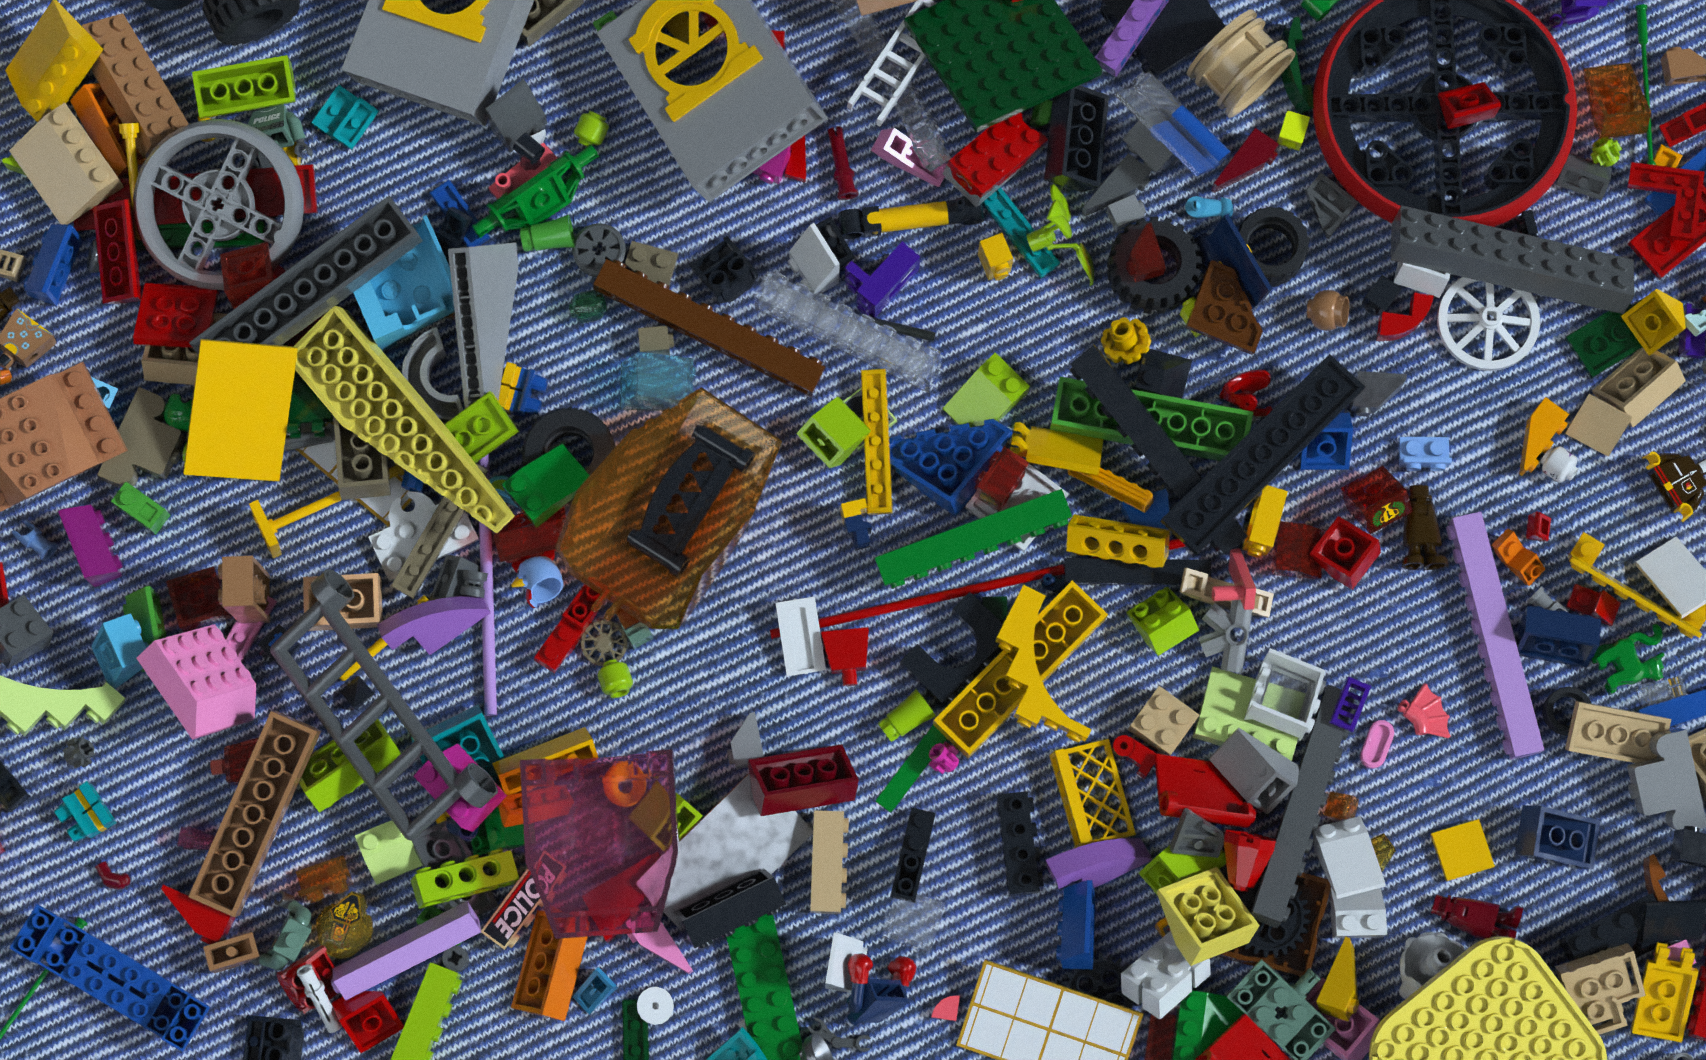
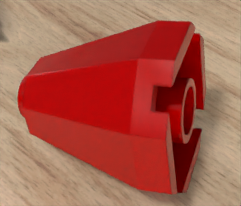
M1226 829L1224 848L1228 881L1234 884L1233 889L1248 892L1249 888L1255 887L1274 852L1276 839L1259 834L1252 835L1244 831Z

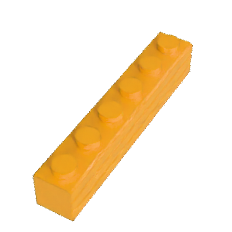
M1099 468L1098 475L1067 470L1068 475L1144 513L1153 504V494L1148 489L1144 490L1136 483H1130L1125 478L1114 475L1110 470Z

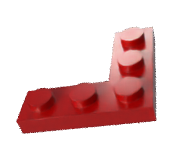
M1631 162L1627 188L1676 194L1670 239L1694 242L1705 172Z

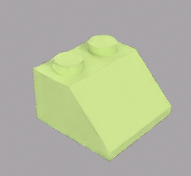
M392 820L355 835L362 856L376 885L423 866L414 850L412 841L405 839Z

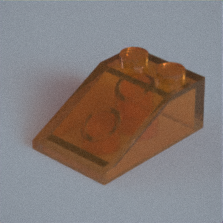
M1623 63L1584 68L1583 74L1592 119L1599 137L1611 138L1647 133L1651 110L1631 64Z

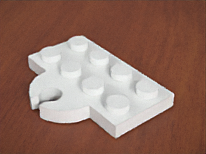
M407 492L408 497L415 502V508L411 512L402 510V500L398 496L389 510L390 527L368 537L389 582L395 580L439 505H435L423 493ZM466 511L437 560L445 557L446 554L449 555L479 541Z

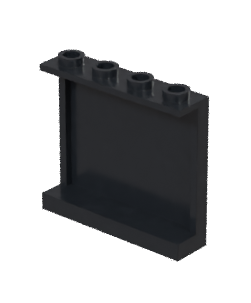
M1102 0L1100 5L1101 15L1106 21L1110 20L1115 29L1134 0ZM1169 0L1131 56L1140 61L1144 74L1156 82L1159 75L1208 44L1226 26L1207 0Z

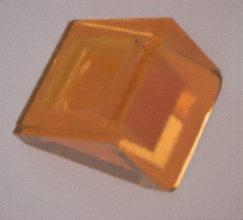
M1330 791L1324 816L1341 821L1354 818L1359 800L1353 795Z

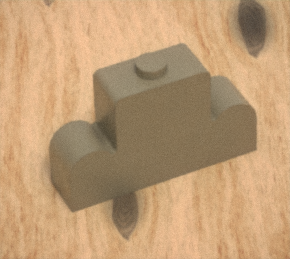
M138 387L118 430L128 451L103 462L97 474L102 481L119 488L125 482L135 486L138 481V469L161 479L168 477L173 464H177L182 454L180 449L185 441V436L179 429L162 423L165 420L164 410L166 402L162 397Z

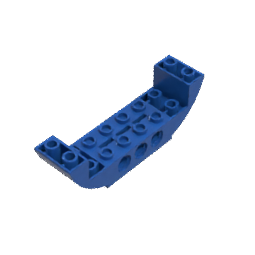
M36 904L9 948L160 1036L163 1041L184 1052L211 1008L175 983Z

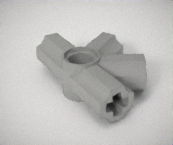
M1232 600L1230 614L1215 602L1202 620L1216 631L1199 637L1206 657L1223 652L1221 670L1242 673L1253 610H1244L1241 600ZM1233 628H1241L1243 630V640L1235 641L1232 639L1231 631Z

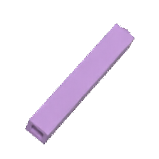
M466 901L333 968L332 987L337 994L341 993L346 1001L481 933L479 918L469 902Z

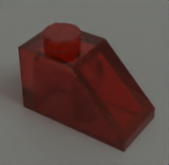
M1147 223L1130 253L1129 262H1126L1129 276H1134L1135 282L1164 275L1166 269L1151 223Z

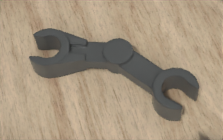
M814 1018L815 1021L821 1024L819 1031H814L808 1026L811 1034L818 1033L830 1042L834 1048H857L860 1052L870 1050V1048H861L859 1045L860 1040L871 1039L867 1035H861L857 1039L837 1037L819 1018Z

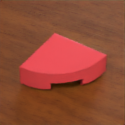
M949 996L941 1000L935 1006L931 1018L956 1021L960 996Z

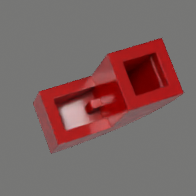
M1414 293L1410 299L1409 315L1382 312L1378 320L1376 341H1393L1412 333L1429 312L1434 295Z

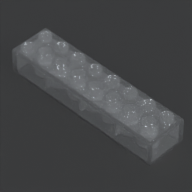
M767 271L754 296L756 310L875 368L886 369V373L927 393L930 392L942 368L943 355H940L941 352L932 346H927L926 348L918 344L919 341L909 335L903 337L897 334V331L889 325L884 324L882 327L874 323L875 320L868 315L862 314L860 316L853 313V309L845 304L840 303L837 305L822 293L816 295L808 291L809 288L802 283L796 282V284L787 281V277L783 274Z

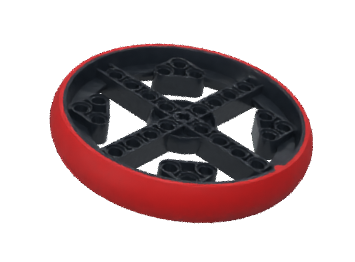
M1370 0L1358 9L1333 36L1322 56L1314 83V125L1321 151L1329 168L1354 199L1369 211L1390 223L1393 222L1401 205L1492 227L1511 220L1536 203L1557 179L1567 161L1576 129L1577 99L1568 62L1548 29L1529 10L1515 0ZM1434 13H1442L1445 19H1438ZM1427 16L1430 75L1422 79L1415 86L1412 93L1348 94L1351 77L1357 63L1361 74L1365 76L1375 75L1400 50L1405 41V30L1398 25L1408 20ZM1453 16L1470 19L1485 25L1476 38L1477 47L1507 74L1518 73L1524 63L1527 62L1539 88V92H1493L1501 102V107L1494 118L1483 121L1541 120L1539 135L1534 149L1532 144L1525 138L1514 140L1490 165L1484 175V183L1493 190L1463 199L1460 138L1470 133L1477 122L1451 128L1450 134L1442 132L1441 127H1447L1438 98V93L1473 85L1468 79L1456 73ZM1508 34L1515 35L1518 41L1510 40ZM1436 35L1445 37L1446 42L1438 41ZM1484 35L1492 36L1494 41H1487ZM1370 36L1374 39L1375 42L1368 43L1367 41H1365L1364 37ZM1388 36H1395L1399 42H1391ZM1509 57H1515V58H1517V60L1519 61V63H1518V64L1512 63V62L1509 60ZM1437 58L1445 59L1447 61V64H1440L1437 61ZM1372 59L1376 65L1370 66L1365 60ZM1438 81L1447 82L1449 87H1441ZM1516 102L1520 104L1522 109L1517 110L1513 108L1511 103ZM1535 102L1543 103L1546 109H1539ZM1398 104L1402 111L1393 110L1391 105ZM1415 104L1424 105L1426 111L1418 110ZM1351 105L1354 108V112H1347L1343 106ZM1367 105H1375L1378 111H1370ZM1350 122H1412L1423 136L1433 140L1437 199L1419 196L1404 190L1413 177V170L1384 142L1380 140L1371 141L1364 153H1362L1354 138ZM1519 148L1523 150L1524 156L1517 155L1514 149ZM1447 149L1451 151L1453 156L1446 157L1442 150ZM1375 150L1380 153L1381 157L1374 158L1369 151ZM1491 172L1500 173L1502 179H1495ZM1515 172H1523L1526 179L1518 178ZM1395 173H1402L1406 180H1398L1395 177ZM1443 173H1451L1454 179L1447 180L1444 177ZM1371 174H1379L1382 180H1373ZM1444 196H1452L1455 199V203H1448Z

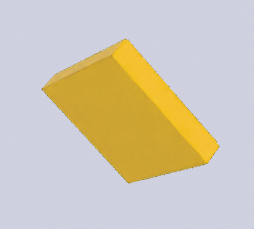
M1479 819L1430 834L1446 882L1495 867Z

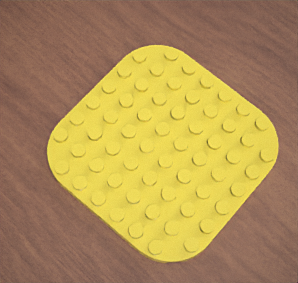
M1505 936L1490 937L1473 944L1390 1011L1376 1027L1369 1047V1060H1607L1606 1049L1601 1037L1541 956L1524 942Z

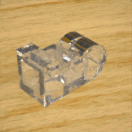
M1682 676L1641 684L1635 688L1641 709L1687 695Z

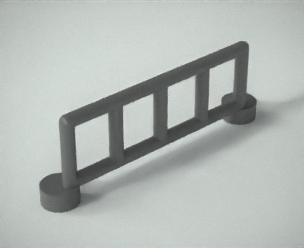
M331 569L324 570L311 583V590L318 601L271 645V654L405 839L409 841L415 840L461 796L471 805L482 808L498 793L495 781L482 767L474 763L468 764L459 774L340 614V611L354 598L351 586L337 572ZM324 616L347 650L311 683L288 650ZM357 661L381 695L344 729L321 695ZM391 708L415 741L378 775L354 741L387 709ZM424 753L448 785V788L411 821L387 787Z

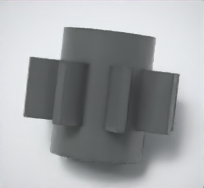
M82 736L78 739L74 737L66 742L68 747L63 749L64 759L68 764L77 769L80 766L86 767L92 763L90 758L95 756L94 746L89 740L84 739Z

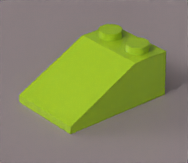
M994 353L977 369L942 409L958 425L969 423L970 428L984 425V420L994 419L999 422L1028 394L1030 386L998 354Z

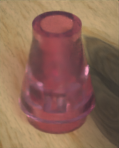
M189 825L188 827L181 826L177 846L183 847V850H209L215 835H210Z

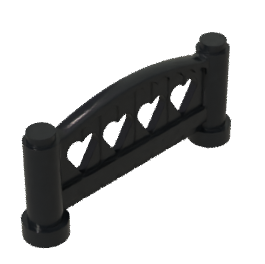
M700 424L696 426L691 436L695 438V442L676 459L657 485L646 509L640 530L632 529L626 539L631 547L669 569V574L676 578L681 577L691 560V557L684 554L683 551L734 469L744 474L756 456V452L751 449H743L707 426ZM700 453H706L714 471H694L692 465L698 461ZM691 473L695 476L701 492H681L679 485L685 482V476ZM675 494H679L688 513H668L666 506L672 503L671 499ZM666 515L675 534H655L653 532V527L659 524L660 516Z

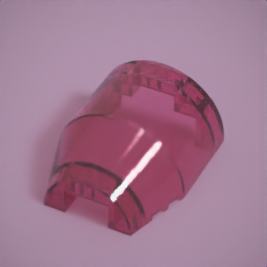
M673 749L646 751L644 754H630L617 757L520 760L525 861L535 882L536 891L539 893L544 905V911L555 939L658 932L680 853Z

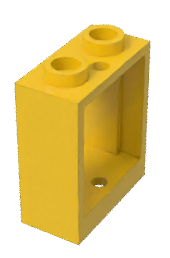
M1267 486L1256 496L1247 528L1248 537L1244 539L1242 550L1247 551L1249 556L1261 558L1266 556L1273 548L1288 491Z

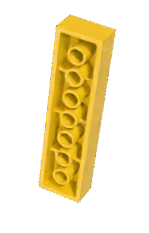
M1073 580L1038 614L1036 620L1034 652L1039 675L1043 683L1108 616ZM1003 650L933 720V725L967 759L1017 710L1026 692L1023 688L1019 691L1010 687L1007 684L1008 681L1004 679L1017 654L1015 651L1009 653Z

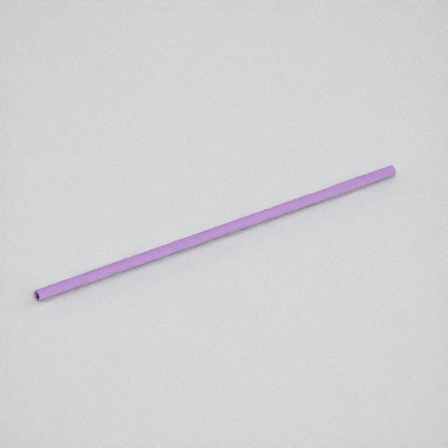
M488 454L479 460L477 464L488 470L486 478L489 480L490 459ZM479 522L480 572L488 573L487 581L484 582L483 588L485 590L484 599L491 612L482 619L484 715L496 716L492 530Z

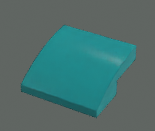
M338 84L311 122V125L352 150L379 110L361 97L357 98Z
M741 1027L706 1060H767V1058L749 1033Z

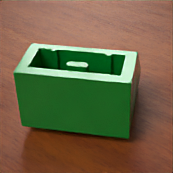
M497 806L478 826L477 835L471 839L474 855L484 856L494 850L502 849L503 851H508L529 844L525 823L504 827Z

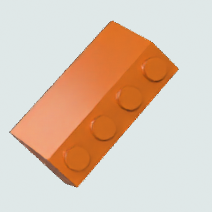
M85 84L73 96L70 102L88 136L119 179L129 178L125 139L122 138V134L119 133V124L123 123L100 84ZM136 147L139 174L145 159H143Z
M537 910L512 1001V1009L565 1021L591 922L569 915Z

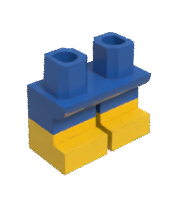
M507 362L501 381L499 403L508 414L525 417L526 413L539 415L542 401L531 398L532 391L545 393L548 380L540 375H536L533 369H524L516 364Z

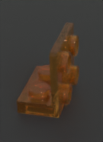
M344 855L295 871L301 890L297 891L298 895L305 901L310 900V903L323 900L325 898L324 895L330 892H334V895L349 890L348 886L354 884Z

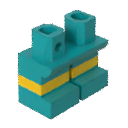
M88 781L80 785L79 789L71 795L62 798L64 803L54 810L62 823L71 817H74L77 821V824L67 830V833L74 842L86 837L92 839L117 823L94 786Z

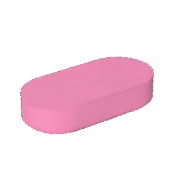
M1378 720L1370 726L1360 752V760L1365 767L1375 769L1384 763L1394 737V728L1389 722Z

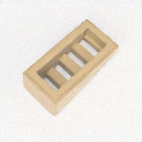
M0 249V262L2 258H5L3 267L0 269V277L19 282L27 261L26 258L22 255ZM10 261H14L11 270L7 271Z

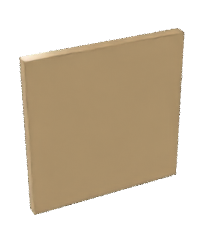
M1588 394L1565 434L1609 457L1630 423L1632 416Z

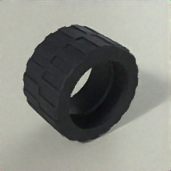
M1280 207L1260 208L1250 213L1242 221L1238 231L1246 244H1248L1249 237L1253 232L1265 228L1275 229L1289 239L1293 253L1288 262L1278 266H1270L1256 260L1269 284L1276 287L1287 283L1298 273L1309 250V237L1307 229L1302 224L1300 218H1297L1291 211Z

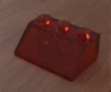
M565 506L560 508L537 528L524 513L514 514L515 516L498 533L493 531L500 562L513 563L520 560V557L529 555L530 557L541 556L545 551L553 549L554 551H563L568 546L573 545Z

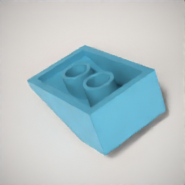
M131 613L102 623L91 646L106 682L114 689L143 669L136 658L149 646L147 642H143L140 635V624L137 620L133 619Z

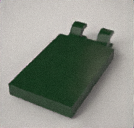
M1639 300L1638 302H1636V303L1633 304V305H1631V303H1630L1624 313H1626L1629 309H1631L1633 306H1635V305H1636L1637 303H1639L1641 300ZM1608 311L1565 338L1591 379L1643 348L1621 316L1623 314Z
M295 370L287 432L290 433L291 439L301 438V423H312V433L315 432L314 437L325 438L326 422H333V414Z

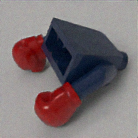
M863 953L851 956L848 961L850 981L852 982L851 995L847 998V1004L851 1011L847 1015L849 1022L854 1026H858L861 1022L879 1023L908 1004L909 1000L905 993L906 986L909 987L916 973L917 966L914 960L905 956H898L888 965V971L893 975L892 980L870 979L868 975L873 967L872 960Z

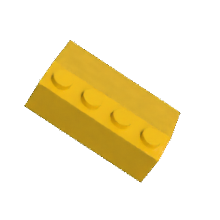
M52 0L5 71L22 107L39 122L46 114L63 103L68 102L104 49L57 0Z

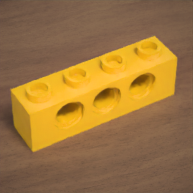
M1074 514L1068 524L1066 551L1080 556L1091 555L1104 560L1115 559L1128 564L1138 563L1151 568H1163L1169 553L1170 530Z

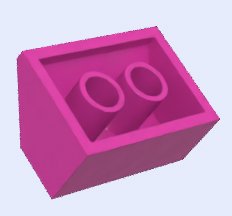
M459 744L442 751L458 774L470 763L478 765ZM429 760L414 775L416 780L435 800L448 788V785ZM497 785L498 793L482 808L471 805L461 796L446 812L461 828L473 832L507 795Z

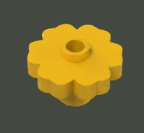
M1123 317L1113 321L1111 328L1103 331L1101 344L1108 359H1111L1114 363H1119L1123 360L1125 364L1129 365L1139 361L1141 354L1149 351L1151 338L1146 325L1139 319H1133L1129 322L1127 318Z

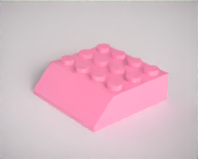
M215 624L155 640L136 658L192 740L250 722L255 718L256 683L251 677V673L241 663L237 653L230 647L223 637V633Z

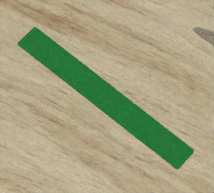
M960 688L958 693L960 694L964 689ZM932 725L876 799V802L889 812L895 809L932 760L929 757L932 747L938 743L944 744L947 740L934 725Z

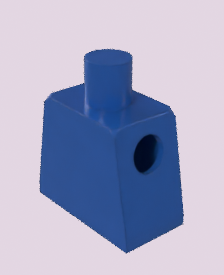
M1166 489L1151 492L1153 494V504L1146 513L1121 501L1120 509L1127 523L1169 530L1160 522L1169 512L1168 492Z

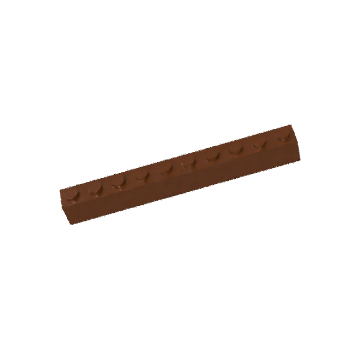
M606 259L593 284L594 291L812 397L825 370L822 361L812 356L807 358L801 355L800 350L793 346H782L778 344L779 341L773 336L766 335L764 337L756 333L757 330L748 324L742 326L734 322L735 319L728 314L722 313L720 315L715 313L708 304L702 302L697 304L691 301L692 298L683 292H678L677 294L669 290L670 287L663 282L657 281L655 283L648 280L646 274L638 270L632 272L626 269V265L618 260L613 259V261Z

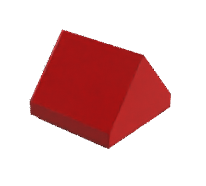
M1541 512L1529 514L1526 539L1548 542L1551 518Z

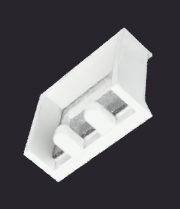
M1270 648L1261 663L1244 720H1256L1298 737V740L1301 741L1304 734H1310L1315 720L1312 719V714H1316L1321 702L1317 697L1318 694L1321 695L1325 688L1326 681L1323 680L1326 670Z

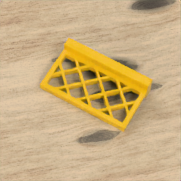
M1109 739L1056 750L1049 755L1075 848L1094 842L1136 835ZM1104 746L1106 753L1103 763L1091 756L1094 749ZM1078 753L1085 758L1080 768L1071 764L1069 754ZM1088 760L1100 767L1095 778L1082 771ZM1103 769L1112 774L1113 781L1110 787L1098 780ZM1080 775L1092 782L1087 792L1077 787L1076 781ZM1095 784L1107 791L1101 802L1089 795ZM1110 793L1119 798L1120 805L1116 811L1104 804ZM1086 799L1099 806L1093 817L1084 812L1083 805ZM1102 808L1114 815L1108 826L1096 819ZM1117 817L1125 821L1127 832L1119 833L1111 828ZM1093 823L1105 829L1100 839L1092 840L1090 829ZM1108 832L1113 834L1111 836L1106 837Z

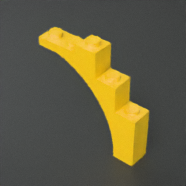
M1023 585L995 641L999 643L998 647L1009 653H1012V651L1017 652L1004 679L1008 681L1007 684L1010 687L1019 691L1023 688L1026 692L1013 717L1018 719V724L1029 729L1031 726L1036 728L1041 719L1045 721L1044 725L1054 731H1057L1059 728L1067 732L1066 736L1076 742L1083 740L1085 742L1092 729L1070 719L1056 705L1039 675L1034 652V632L1038 613L1046 596Z

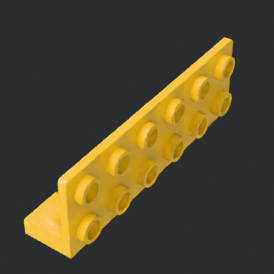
M1584 531L1582 532L1568 555L1571 568L1583 575L1587 571L1592 574V580L1603 587L1609 584L1614 587V593L1625 600L1631 597L1635 600L1634 603L1637 607L1647 613L1650 610L1656 612L1658 619L1669 626L1673 622L1678 625L1679 631L1692 639L1694 635L1698 638L1702 636L1700 628L1706 620V604L1681 619L1678 615L1594 567L1593 563L1605 544Z

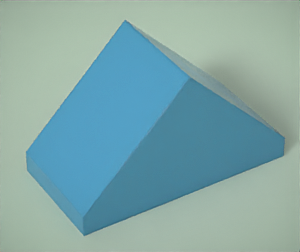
M597 967L572 997L590 1015L618 987Z

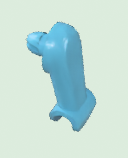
M1195 196L1188 199L1185 205L1187 214L1196 219L1215 216L1223 218L1227 214L1231 218L1233 214L1231 200L1224 197L1221 200Z

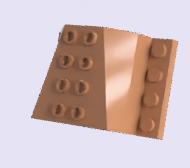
M84 362L60 373L48 375L0 398V512L128 451Z

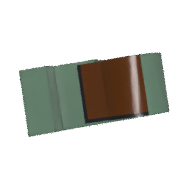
M631 599L613 607L633 649L653 639L652 633Z

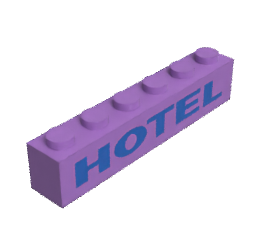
M1169 0L1133 1L1095 57L1102 69L1117 77Z

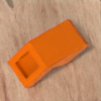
M1508 528L1491 545L1500 561L1528 586L1545 571V567L1537 554L1524 548L1515 532Z

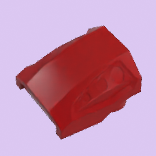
M323 945L313 949L285 970L276 973L277 980L289 1000L304 1014L316 1007L311 998L306 996L304 992L305 987L297 975V970L301 966L306 964L312 966L318 980L323 982L325 986L324 991L329 1000L337 995L331 984L333 979L332 969L335 966L327 955L326 947Z

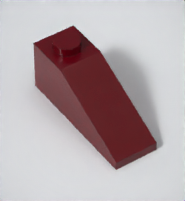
M1255 128L1216 179L1211 191L1216 193L1261 171L1266 164L1271 166L1278 156L1276 150L1279 144Z

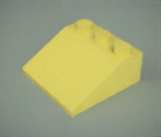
M1217 867L1157 890V895L1175 944L1190 966L1249 943L1260 926Z

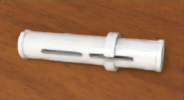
M310 964L301 966L297 970V975L305 987L304 992L306 996L311 998L327 1031L334 1033L340 1030L342 1025L324 991L325 986L323 982L318 980Z

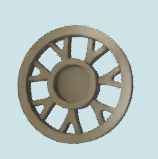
M596 621L589 625L582 635V652L589 662L597 666L603 667V664L606 662L604 654L611 652L613 659L619 662L627 650L626 634L618 624L612 621ZM603 625L611 626L609 634L602 633ZM594 627L599 632L596 638L589 633ZM619 631L622 637L613 640L611 635ZM585 641H594L595 647L585 648ZM614 644L623 646L621 653L613 650ZM595 650L601 653L597 661L590 657Z

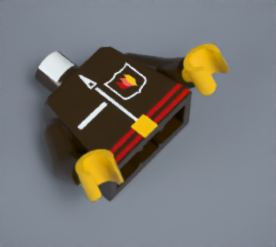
M1650 452L1642 457V459L1649 461L1646 469L1653 468L1647 474L1672 513L1680 512L1683 516L1681 521L1684 522L1698 508L1704 496L1703 487L1706 486V480L1703 476L1706 475V459L1704 458L1694 463L1691 456L1683 457L1679 453Z

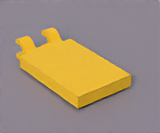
M1021 422L1014 423L1013 431L1021 433L1012 434L1011 445H1016L1018 448L1010 447V456L1026 457L1025 462L1098 475L1103 439L1031 426V430H1029Z
M1657 942L1655 959L1646 960L1642 977L1646 996L1637 999L1630 1030L1633 1034L1682 1043L1699 972L1697 968L1692 967L1695 953L1692 952V948L1682 947L1680 961L1669 960L1670 948H1667L1668 944Z

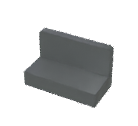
M1569 153L1567 161L1557 178L1556 185L1602 200L1611 180L1612 168L1600 166L1599 163L1595 164L1593 161Z
M446 554L429 600L469 596L460 594L461 586L464 585L463 570L480 572V566L463 557ZM469 583V586H476V584Z

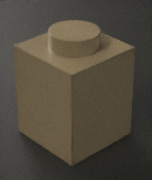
M667 326L638 328L641 358L670 355V348L674 347L673 333H668Z

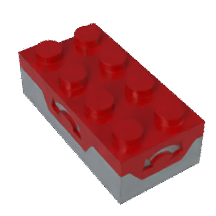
M1018 113L990 126L948 161L943 175L975 207L979 206L1041 154L1048 139L1040 131L1031 129L1023 121L1022 113Z

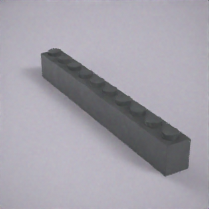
M1328 685L1322 694L1314 719L1315 722L1299 764L1298 782L1290 791L1275 836L1274 852L1264 869L1250 911L1256 921L1278 928L1282 922L1286 923L1291 910V908L1287 907L1289 898L1294 899L1298 885L1294 883L1297 875L1301 876L1305 868L1306 862L1302 861L1304 853H1309L1313 839L1310 838L1312 830L1316 831L1321 818L1317 813L1319 807L1323 808L1325 806L1328 794L1324 792L1327 784L1331 785L1336 771H1333L1332 768L1334 762H1339L1343 749L1339 748L1341 740H1346L1349 733L1348 730L1329 723L1341 689ZM1346 696V701L1355 704V699ZM1342 705V710L1354 714V709ZM1341 714L1338 715V719L1348 722V717Z

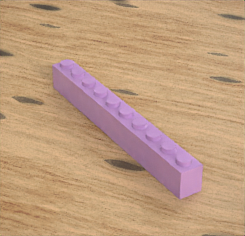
M1477 512L1454 517L1448 522L1447 535L1449 540H1453L1455 547L1453 549V558L1456 564L1459 563L1461 569L1459 580L1461 586L1466 588L1467 597H1465V603L1468 611H1472L1474 619L1471 621L1472 630L1475 635L1478 634L1480 642L1478 644V653L1481 659L1484 658L1486 665L1484 676L1487 683L1490 682L1493 692H1490L1492 705L1497 706L1499 716L1496 717L1499 730H1503L1504 751L1506 755L1509 754L1510 760L1540 754L1544 751L1482 513Z

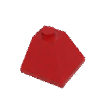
M363 991L346 1001L342 996L331 1003L339 1022L360 1053L365 1052L404 1028V1024L382 991Z

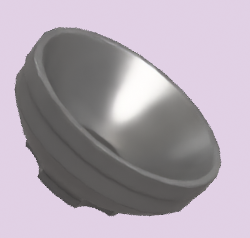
M814 1033L805 1038L802 1049L799 1052L800 1060H833L829 1046L821 1035Z

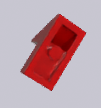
M1575 584L1565 608L1582 615H1590L1593 618L1601 619L1602 623L1612 626L1621 603L1604 590L1598 593Z

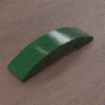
M1294 17L1285 26L1281 40L1286 42V50L1292 49L1296 54L1292 62L1281 74V78L1287 95L1299 114L1306 115L1314 108L1311 85H1302L1296 45L1303 40L1300 18Z

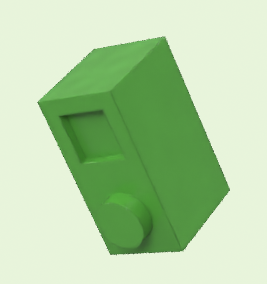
M127 482L123 484L111 500L118 509L155 535L171 516L166 509Z

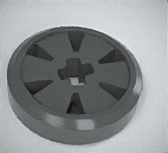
M597 223L583 228L576 235L573 242L575 247L572 248L574 261L578 268L589 276L597 277L606 259L610 261L615 259L623 263L626 257V246L622 235L614 227L607 224ZM598 245H602L603 250L606 251L601 252L598 256L593 249H597Z

